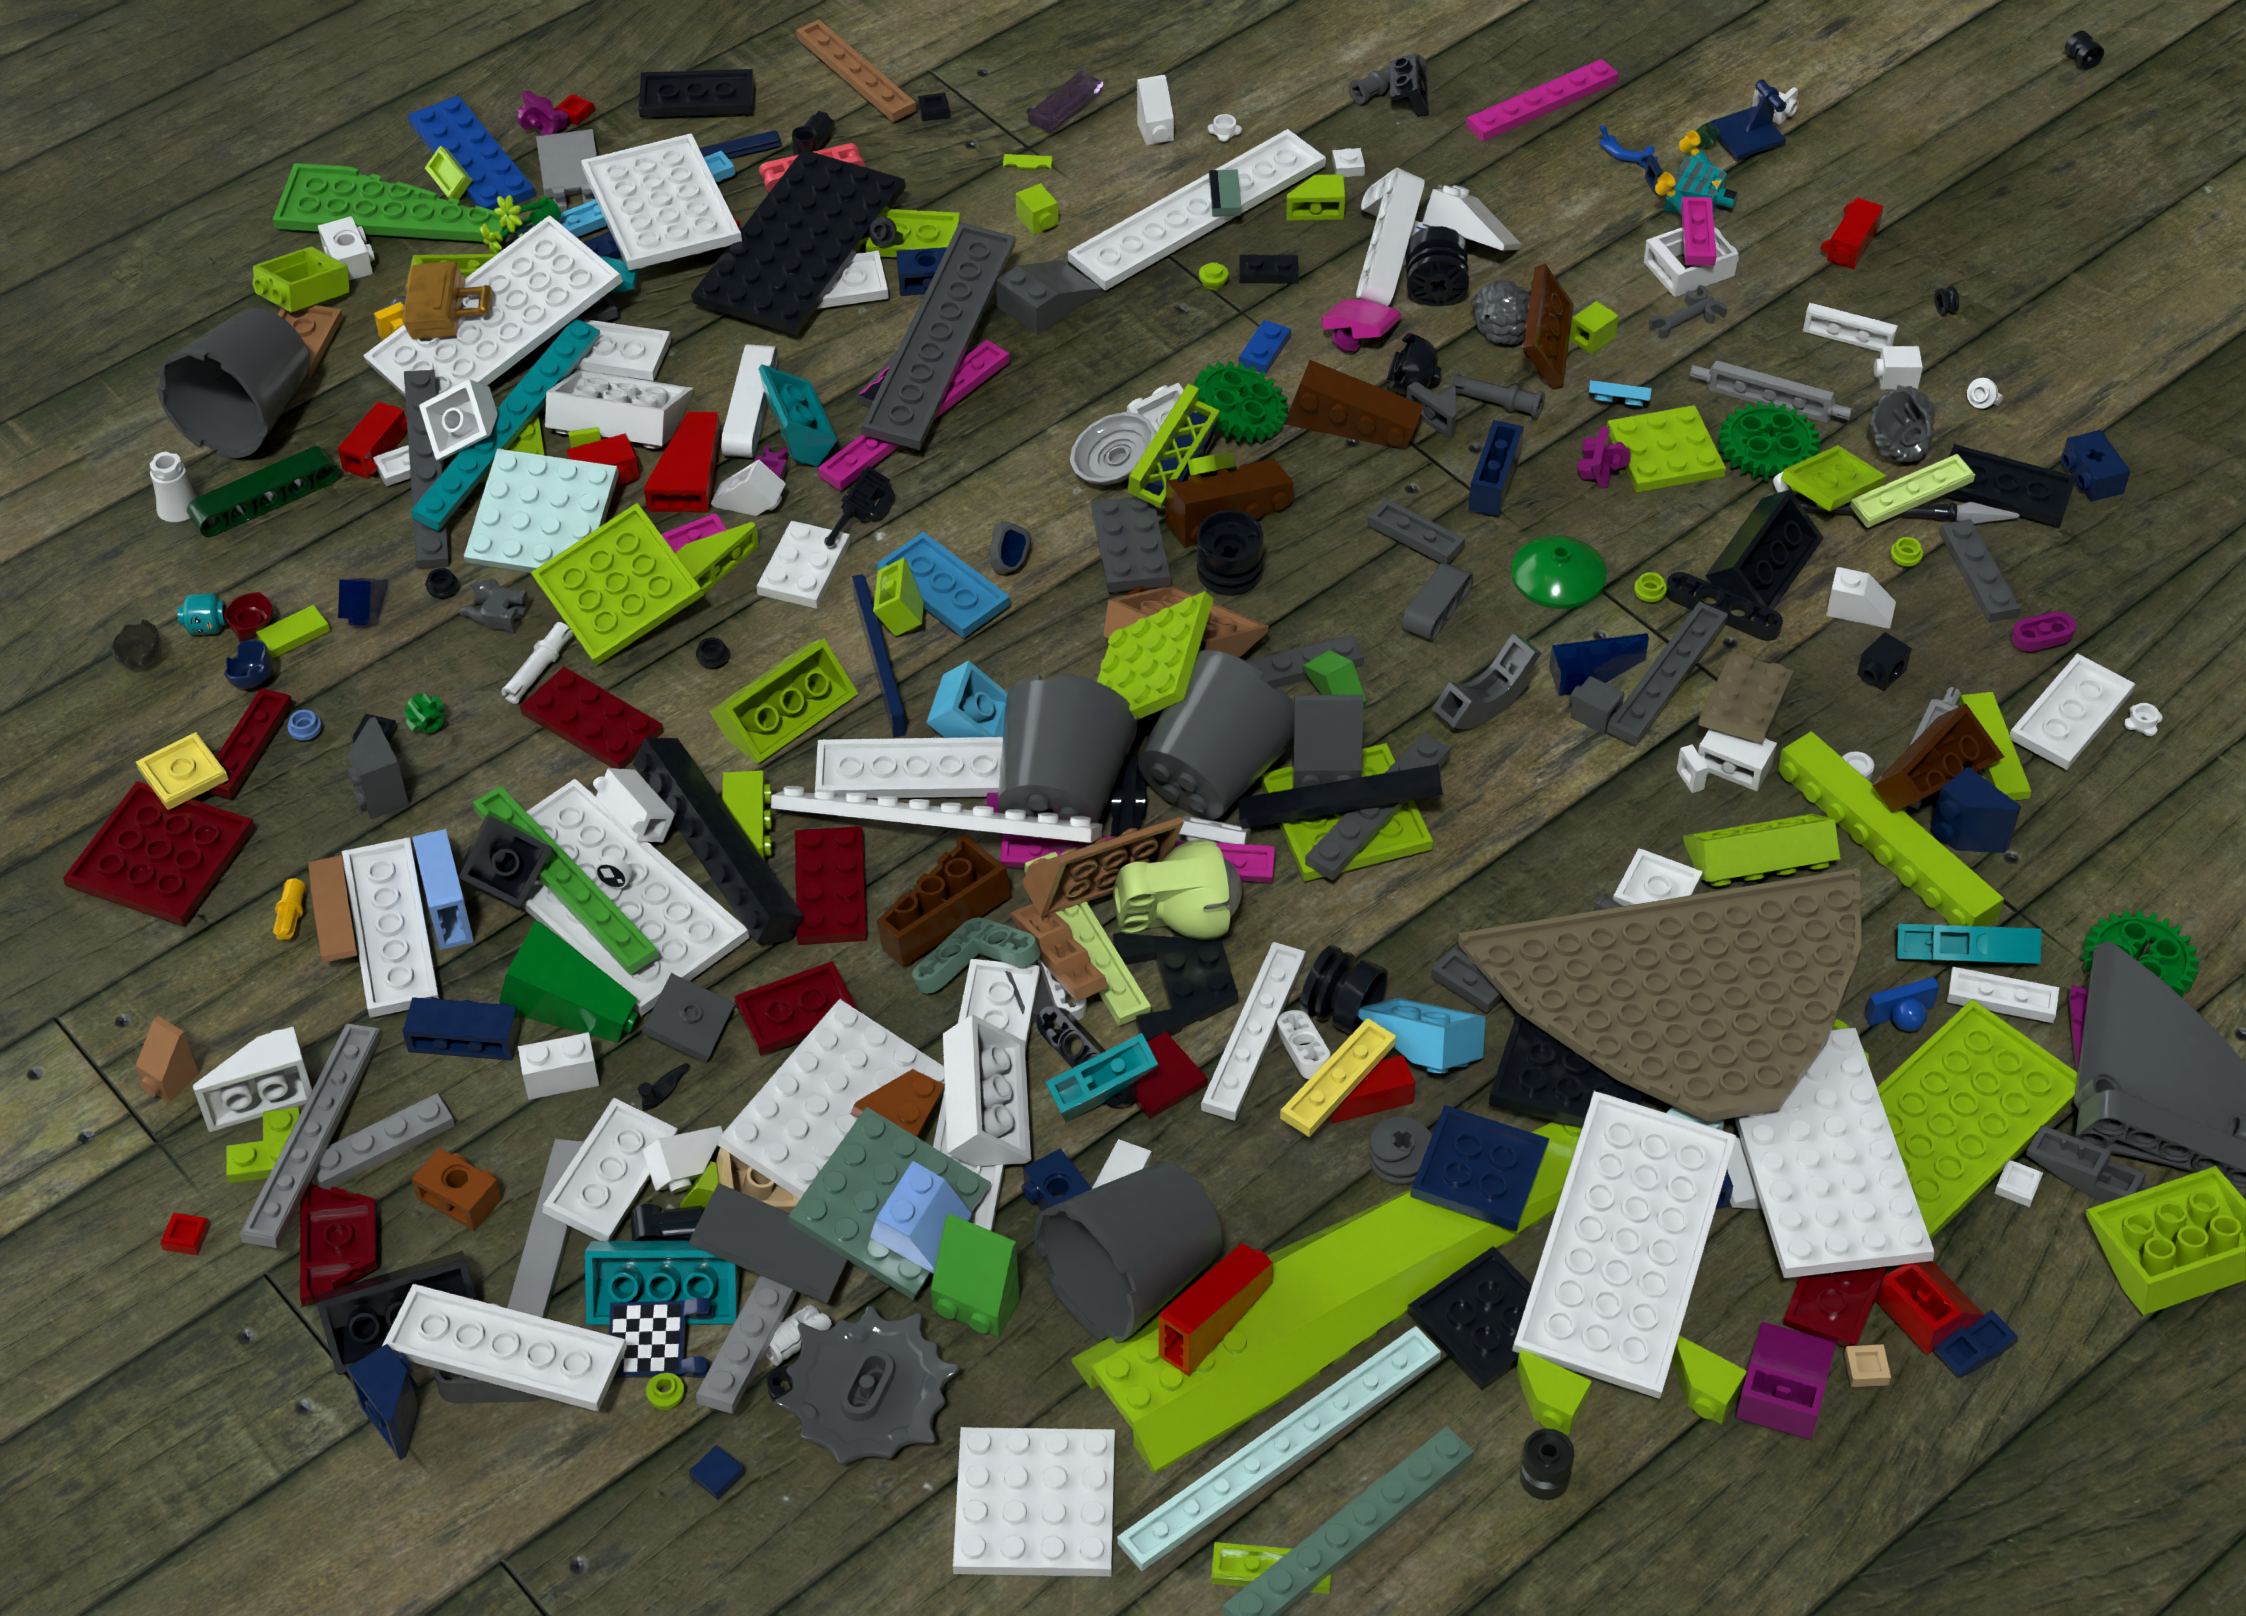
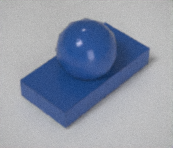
M1933 977L1872 994L1869 997L1864 1017L1870 1026L1893 1020L1894 1024L1903 1031H1917L1927 1021L1926 1010L1934 1008L1939 985Z

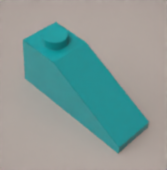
M1141 1033L1045 1083L1065 1122H1068L1099 1106L1159 1065Z

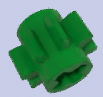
M427 693L414 695L407 702L406 710L403 711L407 717L405 722L413 732L418 729L423 734L435 732L442 726L444 722L443 717L447 716L442 709L445 705L437 695L432 698Z

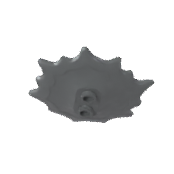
M868 1306L858 1322L848 1323L842 1319L830 1330L820 1331L804 1323L798 1324L801 1353L798 1360L786 1369L792 1382V1390L776 1399L775 1404L798 1417L801 1421L800 1438L802 1440L813 1442L829 1449L840 1465H845L858 1458L870 1456L891 1459L901 1447L908 1444H932L935 1442L936 1438L932 1427L933 1418L936 1412L946 1403L942 1394V1388L950 1378L959 1372L960 1366L942 1361L938 1355V1343L930 1342L923 1338L921 1330L923 1317L920 1313L902 1320H884L878 1315L874 1307ZM874 1379H880L878 1385H875Z

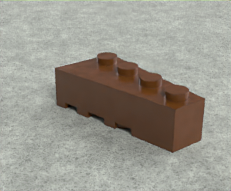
M1309 360L1284 424L1406 450L1424 405Z
M1964 704L1938 716L1872 786L1891 812H1894L1941 790L1942 786L1967 767L1976 772L2005 756L1968 705Z

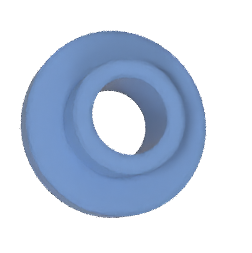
M299 710L290 716L287 728L292 738L296 740H309L318 735L321 730V722L319 717L312 711Z

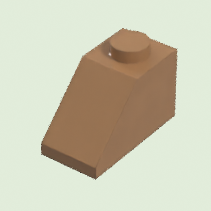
M157 1016L151 1024L137 1060L136 1068L141 1079L139 1082L141 1088L152 1097L158 1095L170 1103L199 1072L185 1032Z

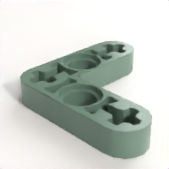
M972 918L958 927L914 968L912 977L921 993H933L945 986L978 954L1014 966L1023 967L1034 963L1040 957L1041 951L1035 936L1031 933L985 918Z

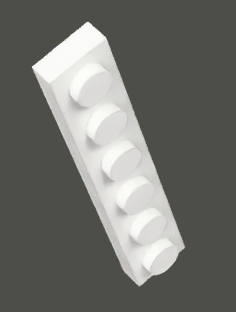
M1276 942L1272 943L1201 1102V1111L1236 1120L1276 1029L1277 1018L1283 1013L1306 960V951Z

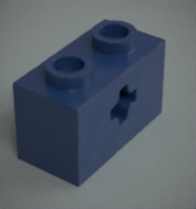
M2101 430L2067 438L2064 452L2061 455L2063 467L2071 475L2077 476V486L2085 493L2090 502L2124 494L2131 471Z

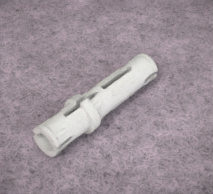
M557 622L548 635L534 645V652L507 685L502 688L501 693L503 696L510 692L505 697L506 700L514 704L519 703L522 696L548 664L554 663L558 659V652L573 636L572 630L565 634L569 629L566 624Z

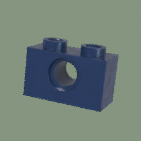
M947 247L896 251L900 296L925 295Z
M1061 1148L1023 1168L1024 1184L1021 1185L1023 1194L1030 1204L1036 1203L1041 1212L1054 1204L1092 1189Z

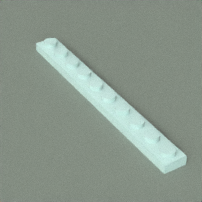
M1417 1326L1413 1327L1117 1536L1118 1545L1141 1571H1144L1440 1360L1441 1351Z

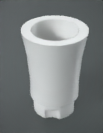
M161 452L155 455L153 461L150 462V475L156 496L157 514L161 519L168 522L185 521L190 518L187 514L188 504L198 496L192 488L180 457L176 453Z

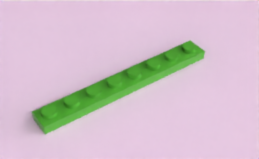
M502 786L472 802L474 811L483 821L488 811L522 827L553 847L537 878L629 975L659 957L657 948Z

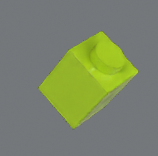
M1041 183L1016 193V215L1033 235L1059 225L1058 202Z
M1595 301L1572 317L1569 340L1592 355L1616 338L1619 315L1598 301Z

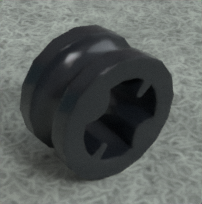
M1947 287L1946 291L1943 288L1935 291V306L1940 315L1947 314L1948 311L1956 313L1959 310V295L1955 287Z
M788 1366L775 1368L767 1378L768 1393L774 1402L792 1390V1382L786 1372ZM788 1381L790 1389L782 1391L780 1382Z

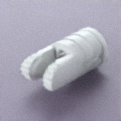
M807 1305L802 1310L785 1319L784 1322H781L765 1352L766 1357L774 1365H780L784 1360L789 1359L801 1349V1340L797 1327L799 1323H804L820 1331L828 1330L832 1324V1320L829 1319L830 1317L826 1314L818 1313L819 1311L813 1305Z

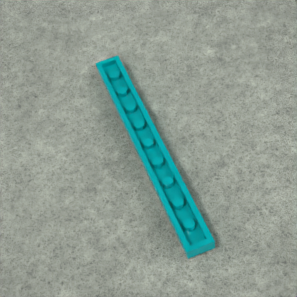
M576 318L573 319L496 409L498 415L490 436L463 449L412 508L411 518L439 531L489 472L497 449L507 450L545 405L546 392L567 378L600 339V330Z

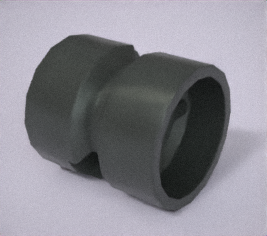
M1540 1429L1534 1431L1527 1438L1523 1448L1520 1467V1483L1530 1496L1540 1500H1552L1566 1492L1570 1484L1571 1469L1574 1461V1446L1571 1440L1564 1433L1555 1429Z

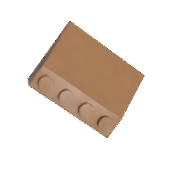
M1171 585L1108 600L1103 636L1109 639L1115 630L1123 629L1136 623L1141 618H1147L1158 613L1163 608H1169L1182 602L1185 598L1195 595ZM1212 603L1199 651H1221L1239 658L1268 633L1269 626Z
M1181 817L1138 830L1131 828L1120 836L1108 840L1107 838H1101L1094 841L1090 846L1078 850L1077 848H1070L1059 856L1050 859L1040 858L1029 865L1022 884L1040 917L1113 893L1117 875L1123 866L1133 862H1162L1172 851L1184 821Z

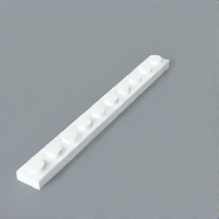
M785 786L784 791L771 795V808L1089 843L1102 838V824L1091 823V818L1084 816L1070 817L1069 821L1058 819L1059 815L1055 813H1038V817L1026 816V811L1009 809L1003 814L994 813V808L989 806H974L973 810L962 809V804L942 803L941 807L930 806V801L923 799L909 800V803L898 802V797L879 796L878 800L866 799L867 794L847 793L846 797L835 796V791L828 789L815 790V793H805L804 787Z

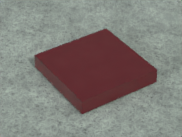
M1166 1031L1147 1041L1159 1066L1135 1081L1138 1092L1134 1102L1148 1119L1153 1118L1207 1086L1208 1078Z

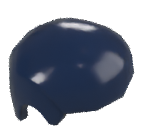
M252 639L241 642L237 646V656L232 659L226 658L224 676L236 688H256L271 676L274 669V661L267 645L263 641Z

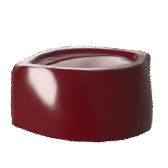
M261 592L235 597L229 602L224 611V619L240 643L257 637L256 632L268 627L273 615L270 600Z

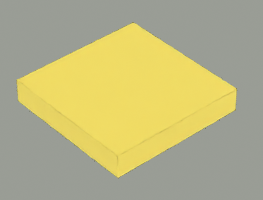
M197 732L136 761L138 770L167 810L229 780L226 771Z

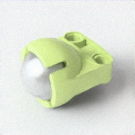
M1207 839L1190 840L1175 847L1162 862H1133L1123 866L1117 875L1113 889V900L1120 932L1135 933L1146 928L1169 926L1183 936L1197 940L1216 939L1225 935L1229 930L1230 917L1238 908L1242 895L1241 879L1236 868L1228 859L1223 857L1220 848L1216 846V842Z

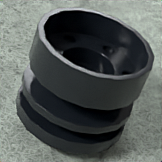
M1431 226L1419 230L1410 237L1405 259L1407 289L1411 297L1419 303L1428 306H1445L1455 303L1462 298L1469 288L1467 244L1463 236L1456 230L1445 226Z
M1228 509L1217 511L1207 516L1198 526L1196 535L1197 574L1199 580L1207 589L1217 594L1232 596L1251 590L1261 580L1264 534L1261 524L1253 516L1243 511Z
M1329 945L1320 953L1307 976L1300 998V1009L1310 1016L1315 1015L1320 1021H1326L1333 1015V1025L1352 1035L1364 1022L1357 1016L1358 1009L1382 1001L1388 982V972L1385 968L1366 959L1361 960L1355 966V956L1352 953H1343L1341 948Z

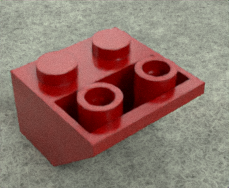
M1932 1261L1903 1264L1884 1276L1876 1300L1926 1355L1933 1352L1934 1347L1961 1326L1967 1329L1985 1315Z

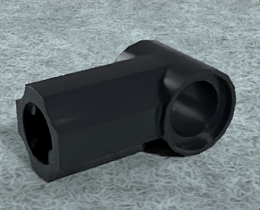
M818 111L816 115L810 117L804 126L797 127L792 131L793 156L799 155L803 149L811 152L818 151L835 129L834 120L827 113Z
M655 1204L639 1205L630 1214L632 1241H689L703 1214L702 1206L663 1210Z

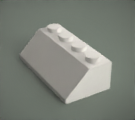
M971 1014L943 1033L947 1154L973 1166L1027 1163L1031 1161L1025 1041Z

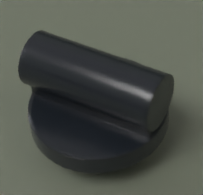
M879 217L870 226V238L877 246L886 247L893 242L899 244L903 239V234L897 231L894 221L890 218Z

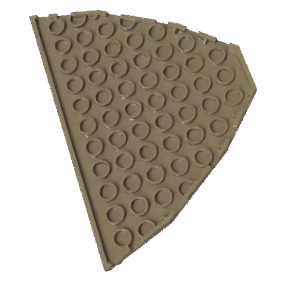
M1859 868L1462 932L1458 935V944L1467 954L1468 961L1481 970L1517 1013L1616 1080L1707 1122L1780 1110L1826 1046L1860 958L1862 947L1860 916L1861 871Z

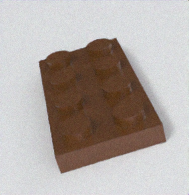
M1545 263L1535 267L1534 277L1531 282V298L1528 302V319L1525 323V340L1522 343V348L1525 356L1536 365L1540 377L1545 379L1552 389L1563 386L1574 304Z

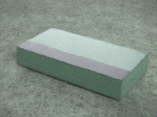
M1238 169L1209 170L1212 216H1240L1241 197Z

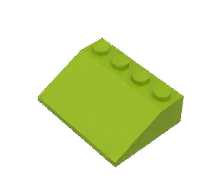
M2216 1166L2086 1209V1216L2123 1291L2143 1316L2246 1280V1200Z

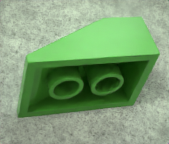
M949 1213L945 1218L931 1285L933 1310H936L939 1315L946 1319H957L964 1322L979 1333H989L999 1337L1020 1303L1016 1241Z

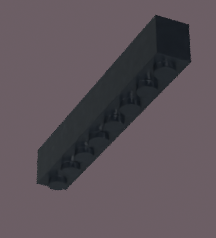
M645 738L632 764L648 785L675 813L672 822L755 942H790L803 918L802 913L678 738Z

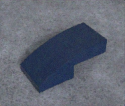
M1991 1309L1967 1329L1961 1326L1933 1349L1958 1378H1962L2007 1351L2018 1342V1336Z

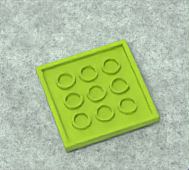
M638 503L530 572L596 666L704 596L700 586Z
M1204 591L1193 597H1187L1182 602L1169 608H1163L1158 613L1147 618H1141L1136 623L1123 629L1115 630L1109 637V645L1105 658L1100 665L1101 670L1097 682L1111 688L1130 703V712L1133 716H1137L1138 720L1183 701L1214 599Z
M1387 743L1362 749L1361 777L1383 774L1395 763ZM1292 766L1263 773L1260 776V783L1264 792L1271 793L1293 789ZM1414 800L1408 801L1341 872L1432 850L1433 840ZM1348 811L1278 823L1304 882L1325 877L1305 865V856Z

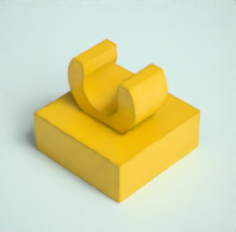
M401 302L374 313L378 334L382 340L404 325L402 322L403 313L401 312V308L404 305Z

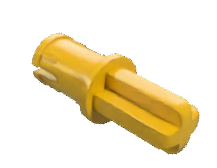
M296 878L286 880L283 886L282 898L275 907L277 917L273 933L281 941L283 939L290 940L293 937L297 919L303 914L301 904L304 892L306 891V884Z

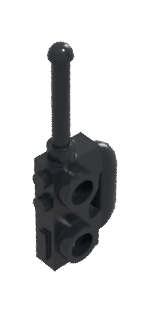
M869 466L866 470L862 471L856 480L855 486H850L847 494L849 495H844L841 500L843 502L841 506L843 515L829 536L825 538L824 543L826 546L831 547L835 544L836 538L850 518L856 517L864 522L866 517L871 520H878L885 515L895 498L893 489L888 486L890 479ZM874 495L878 498L881 497L876 506H874L875 503L870 501Z

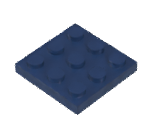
M1444 1105L1411 1188L1410 1197L1517 1231L1546 1153L1549 1138Z

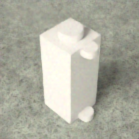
M608 768L604 777H598L594 780L593 786L598 791L596 797L635 841L663 842L675 813L636 770Z

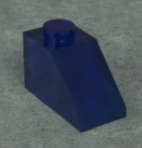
M339 579L338 618L348 619L349 625H368V620L378 619L388 586V579Z

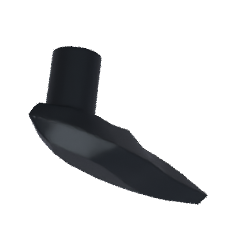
M684 1063L674 1068L652 1085L647 1082L640 1084L638 1092L642 1098V1111L652 1108L664 1100L690 1065Z

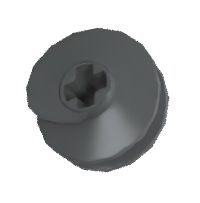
M1397 1116L1387 1118L1377 1124L1370 1135L1369 1145L1370 1164L1374 1174L1383 1181L1395 1185L1414 1183L1431 1140V1132L1422 1123L1408 1117Z

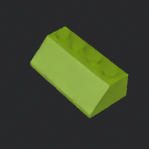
M823 638L807 643L709 712L725 738L758 764L859 693L829 644Z
M1806 814L1683 835L1684 843L1694 868L1703 871L1702 880L1710 882L1711 886L1731 884V878L1743 876V880L1764 878V872L1775 870L1777 875L1792 874L1797 872L1796 867L1808 865L1809 869L1829 867V861L1840 859L1835 819L1817 814Z

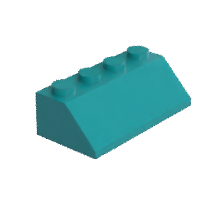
M591 1241L585 1250L586 1325H609L611 1303L685 1301L693 1298L709 1299L713 1305V1316L710 1319L686 1317L685 1324H734L738 1318L741 1266L689 1245V1241Z

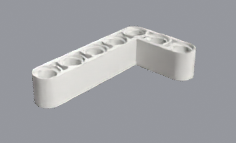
M1398 167L1371 185L1365 192L1361 202V209L1377 216L1356 296L1359 299L1386 306L1390 304L1395 293L1424 188V179Z

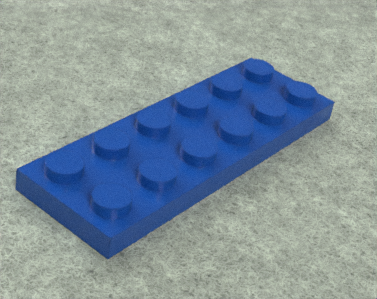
M459 95L408 115L409 124L433 154H435L440 146L447 148L472 178L473 181L464 193L475 206L494 211L495 208H499L498 196L505 200L508 195H511L513 205L536 197L532 184Z

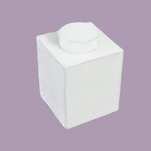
M1882 346L1880 359H1875L1874 375L1879 377L1881 389L1896 390L1897 386L1901 385L1904 387L1912 386L1918 390L1923 368L1919 346Z

